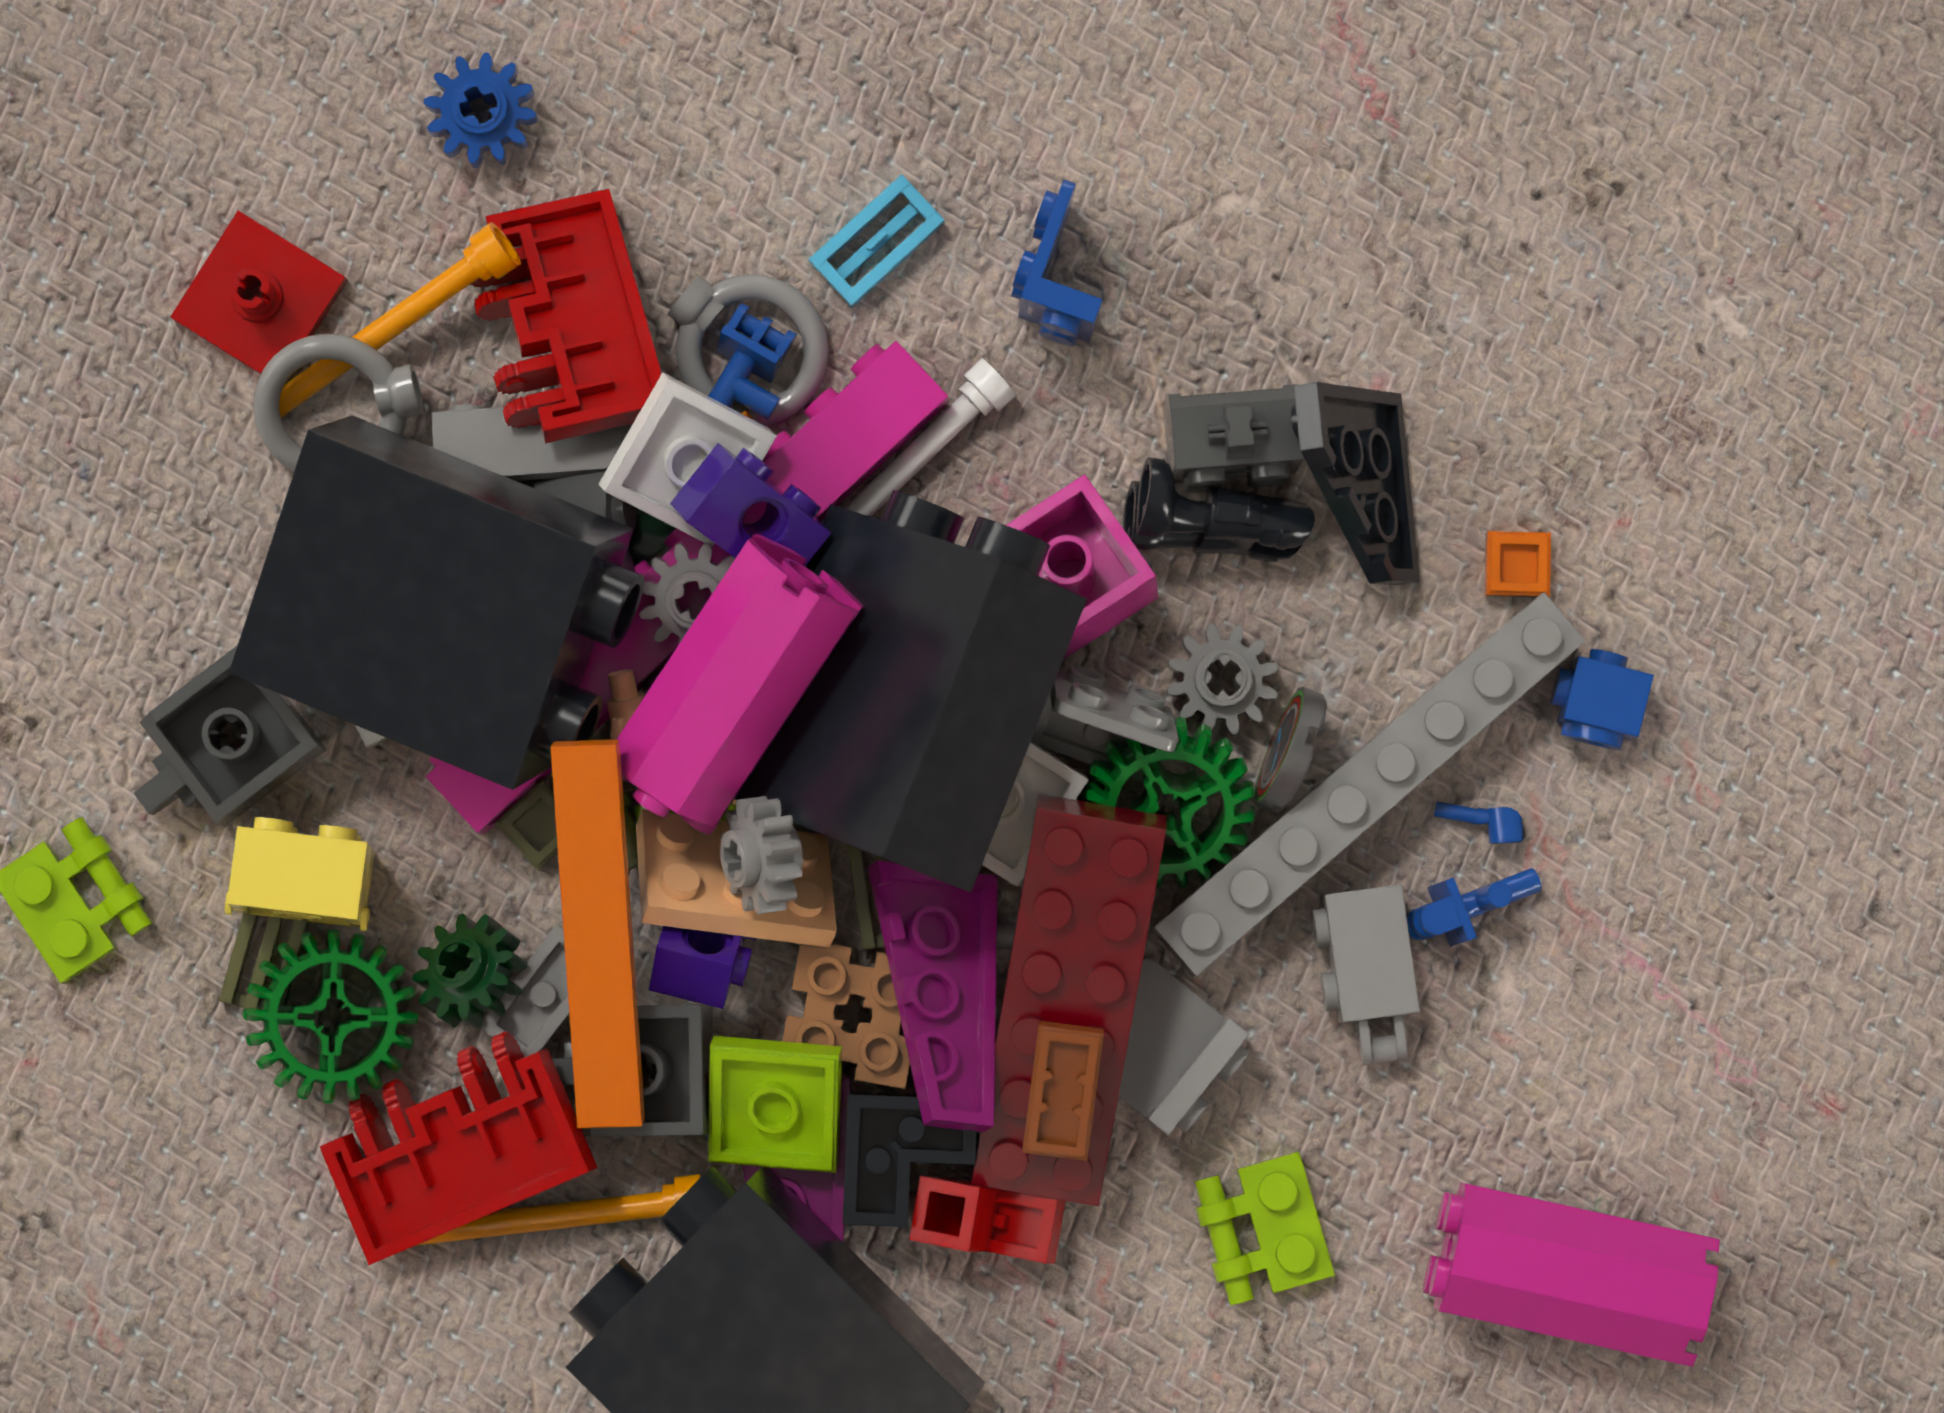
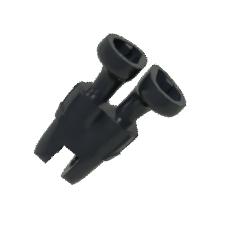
M1148 457L1145 460L1140 481L1131 482L1123 514V529L1139 550L1192 547L1194 553L1247 555L1250 559L1263 560L1264 562L1290 559L1308 539L1315 522L1313 510L1305 503L1278 497L1261 496L1252 492L1245 493L1233 489L1209 486L1205 501L1199 500L1198 502L1179 495L1175 489L1174 474L1170 464L1164 459Z

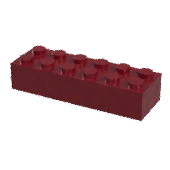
M1038 794L995 1040L994 1127L985 1132H979L972 1185L1099 1206L1165 840V815ZM1039 1021L1104 1029L1087 1161L1022 1153Z

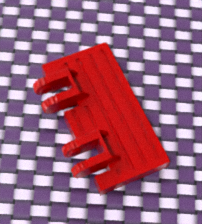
M600 190L485 216L486 225L490 222L494 223L506 235L513 247L521 246L515 248L521 264L501 279L492 276L487 281H483L481 278H478L470 285H473L474 288H482L528 279V281L498 287L496 290L484 291L483 294L478 295V298L474 299L476 314L483 321H497L499 318L506 319L511 317L522 358L551 353L521 360L515 364L510 363L509 365H503L502 368H498V371L494 372L495 376H493L496 389H498V392H502V394L507 393L510 395L521 391L524 393L554 385L558 386L556 389L529 394L526 397H519L518 399H512L513 401L507 402V405L503 406L504 410H502L507 426L519 429L521 427L526 428L529 425H540L546 444L633 424L662 372L610 190Z
M505 1031L491 1038V1051L494 1054L493 1057L497 1061L496 1064L510 1095L503 1099L479 1049L477 1050L475 1046H470L457 1053L458 1058H456L457 1066L475 1108L473 1112L461 1086L416 1104L411 1097L412 1094L409 1092L408 1087L400 1079L385 1083L382 1086V1098L400 1141L395 1146H393L382 1117L378 1113V1108L375 1106V1102L371 1100V1097H368L367 1094H360L359 1099L348 1101V1113L354 1123L353 1127L366 1158L363 1159L353 1133L319 1147L368 1265L598 1168L582 1129L577 1128L575 1112L548 1048L525 1057L520 1050L517 1039L510 1032Z

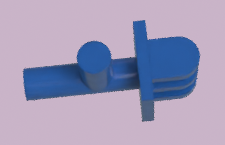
M741 303L728 324H725L720 332L716 353L729 359V362L708 397L731 408L735 401L769 420L781 398L751 382L748 378L753 373L772 383L797 334L791 330H788L786 334L781 333L771 327L773 320L765 316L760 321L748 314L749 306ZM738 330L741 331V332H743V333H745L746 335L750 336L751 339L748 338L747 336L741 334L740 332H738ZM761 344L766 345L767 347L773 349L775 352L769 350L768 348L762 346Z
M1530 868L1462 895L1459 892L1454 877L1431 885L1427 889L1432 903L1413 909L1406 914L1409 937L1419 941L1445 933L1450 947L1475 939L1477 936L1471 923V918L1541 892L1542 886L1539 876L1533 868Z

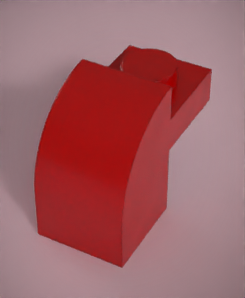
M920 1176L909 1240L966 1252H990L1045 1264H1055L1066 1201L972 1185L971 1180Z

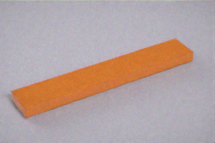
M620 740L555 741L550 748L577 1128L642 1127L645 1121Z

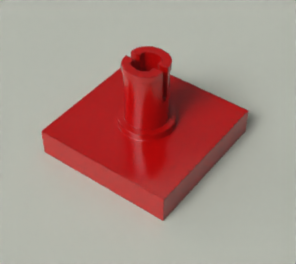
M238 210L170 318L261 375L267 363L281 349L301 338L315 334L348 282V279Z

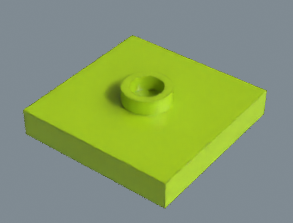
M713 1036L710 1044L708 1162L836 1173L840 1152L842 1046Z

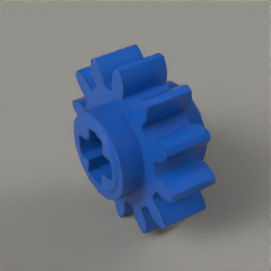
M485 52L479 61V69L471 70L468 62L463 57L458 56L456 57L455 64L459 75L456 78L450 79L446 74L438 72L434 75L437 85L444 92L443 96L424 98V105L430 112L441 114V118L433 120L427 126L428 132L431 137H443L446 134H450L444 145V153L450 159L457 156L462 148L468 149V160L472 168L477 169L483 160V152L491 151L494 159L499 164L504 165L507 158L503 146L506 143L511 142L514 146L524 149L528 146L523 133L518 129L519 125H533L538 122L536 112L527 107L520 106L521 103L529 101L534 96V90L531 84H519L516 87H512L518 76V69L513 62L505 65L500 73L494 72V62L490 53ZM478 98H483L487 105L497 103V107L489 109L492 118L485 123L479 124L474 115L465 117L466 113L473 112L469 103Z

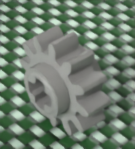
M705 542L699 551L698 558H690L685 545L677 543L674 550L677 563L670 566L665 560L658 557L651 561L653 569L661 575V579L658 583L651 580L644 581L642 593L654 596L655 604L643 608L639 615L640 618L645 620L659 617L663 624L658 628L654 637L657 643L666 640L671 633H674L680 637L679 645L697 616L692 615L691 607L682 610L678 604L677 599L681 598L686 592L685 583L698 581L700 590L709 587L713 593L734 562L735 558L729 555L723 558L720 564H716L711 561L713 554L712 545L710 542Z
M1213 623L1208 624L1205 631L1207 643L1202 646L1199 645L1196 639L1185 636L1182 639V645L1184 650L1190 655L1189 660L1185 661L1181 658L1170 659L1167 664L1171 671L1182 674V682H1176L1169 686L1166 694L1171 697L1185 695L1188 703L1183 706L1178 717L1188 719L1195 712H1198L1204 716L1201 725L1206 724L1210 726L1211 731L1216 724V720H1224L1225 728L1231 736L1238 734L1240 724L1238 716L1244 714L1253 723L1258 724L1262 721V713L1254 704L1256 699L1273 701L1277 698L1278 694L1271 687L1263 686L1262 678L1270 677L1279 669L1278 664L1275 663L1259 664L1256 658L1265 648V640H1257L1250 647H1245L1241 644L1243 627L1239 624L1233 628L1228 640L1220 639L1217 627ZM1216 664L1220 670L1226 665L1235 669L1237 675L1233 679L1232 684L1237 692L1231 696H1228L1224 689L1218 696L1212 693L1207 687L1212 679V675L1207 668Z
M766 796L736 800V810L726 812V819L731 830L721 834L722 841L720 847L722 869L727 881L731 885L730 891L732 895L742 893V907L744 911L755 910L757 914L787 910V901L796 900L798 897L792 880L802 877L803 874L802 846L798 833L792 826L793 818L791 815L781 816V803L778 798L768 800Z

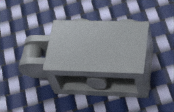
M1402 884L1321 896L1322 909L1312 910V923L1317 948L1328 947L1331 972L1321 973V988L1325 1010H1337L1338 1023L1355 1021L1362 1065L1408 1059L1403 1014L1420 1012ZM1390 1016L1392 1035L1370 1038L1368 1019Z

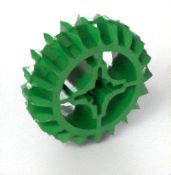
M1178 717L1175 720L1179 740L1174 752H1167L1126 738L1128 744L1126 748L1115 741L1108 740L1104 745V751L1112 763L1093 760L1089 767L1090 774L1099 782H1090L1082 789L1083 799L1088 802L1116 807V801L1124 783L1133 773L1140 770L1146 789L1141 796L1130 802L1131 810L1165 815L1166 834L1177 844L1163 845L1156 889L1160 888L1164 883V874L1170 873L1175 874L1177 886L1184 889L1188 885L1187 871L1195 868L1199 876L1203 880L1208 881L1212 877L1209 860L1214 858L1220 864L1227 865L1233 859V856L1225 843L1245 846L1248 840L1247 832L1239 824H1247L1255 819L1254 807L1245 803V801L1255 796V789L1252 781L1241 779L1248 771L1244 758L1228 760L1233 747L1231 741L1227 738L1218 740L1208 747L1211 742L1212 731L1211 727L1206 724H1202L1197 728L1192 737L1187 736V722L1182 717ZM1161 760L1185 761L1200 767L1204 772L1199 773L1195 769L1184 774L1172 773L1163 766ZM1157 783L1164 795L1172 794L1173 802L1178 796L1181 823L1173 811L1165 812L1164 804L1159 810ZM1221 791V803L1216 817L1210 826L1198 836L1194 830L1192 820L1194 813L1202 806L1208 804V796Z
M337 929L327 930L325 936L326 949L319 950L311 932L302 933L301 943L305 951L304 954L297 957L293 948L284 942L277 947L280 956L287 963L281 970L266 960L259 964V969L262 973L273 978L268 989L257 983L248 984L247 993L254 997L263 998L264 1003L262 1009L250 1007L242 1011L243 1019L262 1021L263 1030L254 1031L245 1036L246 1043L249 1046H258L267 1042L270 1050L261 1054L256 1059L257 1066L260 1069H266L279 1060L283 1066L276 1073L273 1083L283 1088L289 1083L294 1074L300 1076L301 1078L296 1087V1096L303 1100H306L311 1094L314 1082L321 1083V1099L326 1104L334 1102L336 1096L335 1084L343 1083L345 1093L350 1100L359 1099L360 1089L356 1082L357 1078L364 1075L368 1084L377 1090L383 1086L382 1078L374 1070L380 1062L394 1072H398L402 1067V1063L397 1058L388 1054L393 1043L403 1049H411L413 1047L414 1040L406 1035L398 1034L397 1027L398 1023L416 1024L418 1022V1014L411 1011H398L397 1002L412 999L416 995L415 990L411 986L393 990L390 983L402 976L405 972L404 967L396 963L382 972L378 965L387 954V949L382 945H377L373 948L367 958L362 957L360 953L364 946L365 937L359 933L352 935L347 950L339 949L340 934ZM342 963L357 968L370 979L379 994L382 1007L357 1006L348 1001L344 993V980L341 979ZM322 964V977H319L318 992L313 999L304 1004L279 1005L285 989L298 974L312 966ZM332 983V997L340 1000L336 1007L339 1009L346 1007L348 1013L363 1015V1017L360 1019L346 1018V1022H337L334 1026V1033H331L329 1048V1036L321 1033L324 1025L321 1023L315 1025L313 1019L297 1017V1015L300 1013L314 1014L315 1010L325 1009L327 999H330V986ZM278 1025L302 1026L313 1031L317 1040L319 1068L305 1065L292 1056L281 1039ZM381 1027L375 1043L364 1056L352 1064L339 1068V1055H341L343 1040L348 1033L359 1028Z

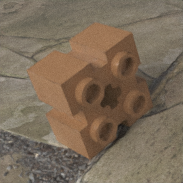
M800 944L792 990L807 993L803 1018L787 1015L782 1041L842 1046V1061L857 1064L854 1080L906 1089L910 1061L905 1037L899 1035L901 1019L887 954L877 952L875 967L871 968L851 964L853 948L831 944L830 948ZM851 995L864 997L863 1008H872L870 1023H859L856 1033L844 1031L842 1027L845 1020H836L835 1017L837 1005H848Z

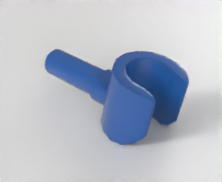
M1436 802L1434 817L1475 825L1488 824L1489 844L1519 843L1523 840L1522 817L1512 808L1498 807L1485 809L1478 807L1476 809L1445 802Z

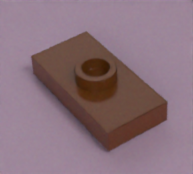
M1039 1021L1022 1153L1087 1161L1104 1029Z

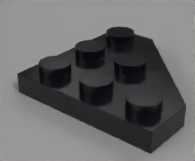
M1322 382L1294 385L1295 404L1291 410V424L1294 434L1299 439L1300 451L1370 584L1404 585L1420 582L1401 394Z

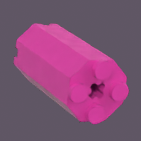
M756 533L747 540L616 739L620 740L622 779L638 787L633 797L639 804L662 817H666L671 809L700 832L708 835L713 833L719 821L863 607L837 579L823 570L819 576L803 566L807 561L806 558L794 550Z
M1460 1182L1457 1194L1443 1193L1436 1224L1437 1230L1446 1233L1441 1257L1430 1256L1423 1284V1293L1435 1297L1434 1309L1677 1364L1694 1366L1697 1354L1687 1351L1686 1348L1689 1340L1701 1343L1704 1340L1718 1280V1266L1706 1263V1250L1719 1252L1720 1239Z

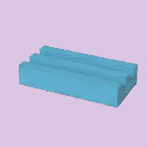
M901 174L808 260L811 266L826 279V282L843 297V300L852 309L945 224V220ZM903 195L909 204L835 270L829 261ZM920 213L926 221L857 284L851 287L846 280Z

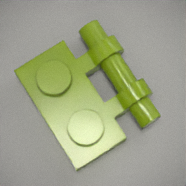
M83 817L77 818L62 828L61 832L74 851L61 861L50 844L43 841L0 870V893L58 981L62 984H65L117 949V946L104 928L106 925L119 918L129 935L133 937L152 924L150 918L140 905L144 898L134 882L126 884L108 856L112 852L109 844L102 834L94 835ZM86 870L106 898L94 908L90 907L73 881L75 877Z
M1299 1151L1237 1168L1243 1194L1225 1198L1219 1175L1194 1181L1201 1206L1195 1208L1200 1227L1207 1226L1217 1259L1216 1262L1211 1264L1216 1282H1223L1230 1305L1254 1299L1248 1274L1265 1269L1272 1293L1335 1276ZM1249 1213L1259 1249L1242 1254L1231 1218Z

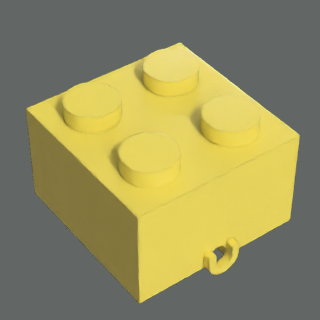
M255 817L253 828L237 826L229 890L226 893L225 914L232 915L234 910L239 914L244 913L263 917H278L288 920L308 919L307 921L312 923L360 928V931L367 932L370 916L368 902L375 853L368 842L361 841L362 836L358 835V830L319 825L318 836L298 834V828L293 827V822Z

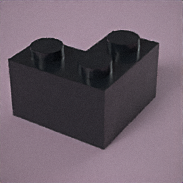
M848 1094L843 1225L908 1227L911 1162L975 1165L977 1131L924 1126L917 1096Z

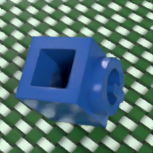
M1591 649L1589 658L1578 656L1573 659L1570 669L1560 667L1553 685L1550 704L1560 707L1556 722L1563 723L1561 735L1585 744L1621 750L1623 739L1631 741L1639 737L1654 675L1626 668L1627 657L1599 649Z

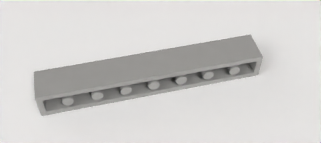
M1544 592L1535 597L1235 855L1227 865L1221 867L1208 881L1206 880L1151 928L1192 977L1199 975L1586 640Z

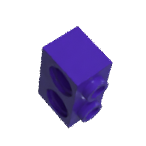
M663 926L656 947L648 990L724 1009L731 984L743 987L752 949L742 947L744 938L756 941L757 938Z

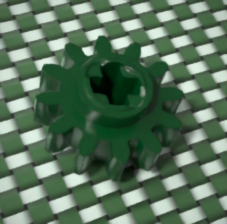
M462 913L457 917L455 932L450 933L439 925L434 928L435 937L439 941L435 949L430 947L418 949L419 956L429 964L427 969H421L414 973L412 980L426 989L420 996L419 1003L436 1014L443 1022L455 1028L464 1020L475 1029H479L483 1024L484 1010L489 1009L500 1017L505 1015L504 1004L500 1001L504 993L509 995L521 994V987L511 980V975L524 970L527 967V962L514 953L521 942L520 939L503 928L501 924L486 914L476 923Z

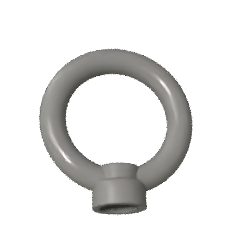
M755 274L740 275L725 279L712 286L698 275L667 314L681 325L677 337L676 356L683 383L708 396L715 384L709 378L702 359V342L705 331L727 306L745 300L765 301L785 311L798 327L803 343L802 364L794 381L788 388L777 395L781 399L769 420L735 401L731 409L739 413L748 410L753 419L764 426L781 422L799 412L818 391L828 364L827 333L814 305L798 289L774 277Z
M318 334L301 338L276 353L267 363L258 379L253 406L259 434L271 454L285 467L294 472L302 447L289 436L282 424L279 413V400L282 389L288 378L298 368L316 360L332 359L344 361L357 367L371 379L377 406L381 414L379 426L402 435L405 429L406 418L421 415L424 412L421 388L414 366L409 364L393 368L388 360L376 349L360 340L344 335Z

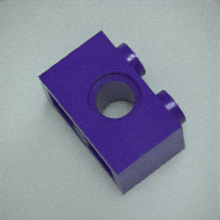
M717 443L670 503L688 524L734 558L737 557L747 540L757 533L794 550L806 558L807 561L803 565L806 566L831 534L815 517L822 507L793 484L785 492L768 481L774 471L744 447L735 456L721 444ZM758 502H766L765 513L758 521L752 524H743L744 514L750 506Z

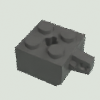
M1297 384L1284 385L1283 388L1190 396H1181V393L1168 394L1163 407L1167 462L1172 468L1174 483H1184L1185 493L1207 492L1209 486L1222 488V483H1225L1226 479L1247 478L1249 488L1274 487L1286 484V478H1289L1290 474H1295L1304 461L1300 451L1299 439L1294 434L1291 424V410L1295 404L1294 385Z
M237 646L151 710L139 722L162 752L152 761L159 773L133 793L149 815L157 814L177 798H180L187 808L199 800L214 822L219 826L226 827L327 750L286 696L229 673ZM227 722L239 727L246 726L247 734H241V738L246 739V741L238 750L230 746L221 747L219 743V738L227 737L220 732Z
M705 1004L638 1005L640 1052L646 1053L648 1063L656 1064L657 1066L656 1077L648 1078L650 1083L648 1088H644L643 1081L645 1121L642 1127L581 1128L584 1136L709 1134L710 1044L713 1039V1007ZM564 1042L565 1058H552L562 1084L565 1085V1091L569 1100H575L571 1042Z

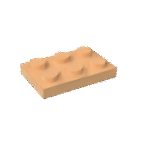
M642 809L636 824L642 923L830 948L837 932L828 836L797 831L803 852L802 877H798L792 880L796 887L798 897L796 900L787 901V910L757 914L755 910H743L742 893L732 895L730 891L731 885L727 881L722 869L720 858L721 834L731 830L727 821L720 820L713 833L708 835L689 825L679 814L668 813L666 817H662L649 810Z

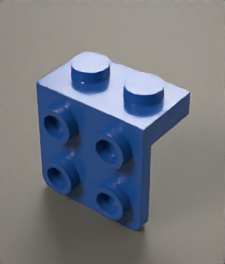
M1064 179L1058 194L1047 190L1044 195L1032 236L1035 239L1041 240L1037 254L1027 250L1024 251L1012 285L1014 288L1011 297L1020 300L1018 318L1041 325L1038 332L1041 336L1063 345L1074 346L1076 339L1090 343L1103 299L1045 279L1074 198L1076 183Z

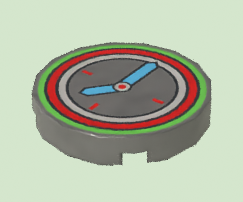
M1303 686L1298 688L1289 700L1273 732L1260 767L1255 786V796L1253 797L1255 806L1278 813L1286 804H1290L1314 755L1312 753L1314 746L1311 745L1313 732L1310 731V727L1319 731L1320 727L1323 728L1325 722L1327 702L1324 694Z

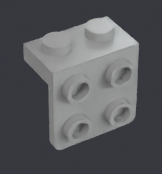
M1070 665L1068 671L1059 669L1031 740L1041 748L1091 764L1093 760L1112 763L1104 751V745L1108 740L1115 741L1126 748L1128 747L1126 738L1167 752H1174L1179 738L1172 707L1165 705L1166 699L1163 696L1139 686H1130L1129 691L1126 692L1104 684L1106 681L1105 677L1091 669ZM1137 770L1129 777L1144 783L1140 770Z
M1144 959L1119 1097L1164 1134L1169 1135L1176 1126L1186 1133L1208 1106L1209 1102L1201 1094L1213 1079L1218 1076L1226 1083L1250 1052L1241 1045L1250 1034L1230 1018L1222 1016L1156 961Z

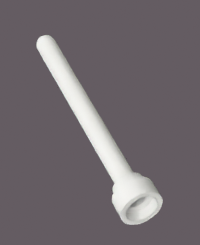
M981 358L963 375L967 381L959 388L962 395L844 508L872 517L889 500L893 490L899 491L979 413L986 416L993 408L999 412L1017 395L1016 392L989 363Z

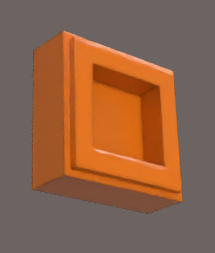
M1487 531L1485 533L1484 596L1535 598L1544 592L1550 597L1551 533Z

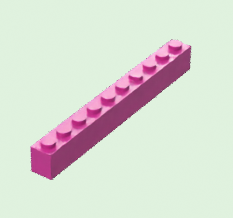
M894 341L886 350L879 344L869 349L850 369L857 377L839 393L830 387L818 396L804 411V414L810 420L792 437L785 430L780 432L763 459V462L774 471L768 481L783 492L793 484L822 507L815 516L820 522L825 519L830 504L839 506L948 405V395L897 341ZM758 502L750 506L744 514L743 524H752L758 521L765 513L766 502ZM676 528L664 541V544L670 550L661 559L665 560L670 566L677 563L674 556L677 543L685 545L690 558H698L699 551L704 542ZM714 543L711 561L720 564L722 559L730 554ZM645 560L635 566V572L643 575L644 581L651 580L657 583L660 581L661 575L656 573L653 567ZM691 581L685 583L686 592L677 601L682 610L691 607L692 615L697 616L712 595L709 587L700 590L698 581ZM642 593L634 619L617 647L611 648L595 641L580 687L602 696V710L596 730L610 718L606 702L612 698L608 674L619 670L632 669L638 692L664 668L678 646L680 637L674 633H671L662 642L657 643L654 640L658 628L663 624L659 617L652 620L640 618L639 613L643 608L655 604L654 596ZM431 756L429 761L435 768L425 777L477 833L484 835L495 825L494 823L536 784L541 780L543 781L552 772V767L512 790Z

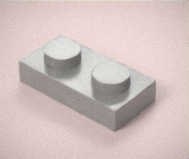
M559 924L555 925L529 959L527 967L520 971L513 980L521 987V994L509 995L504 993L500 998L505 1007V1015L500 1017L490 1011L484 1018L481 1029L492 1037L505 1031L510 1032L511 1035L513 1034L525 1057L543 1050L569 1016L563 927Z

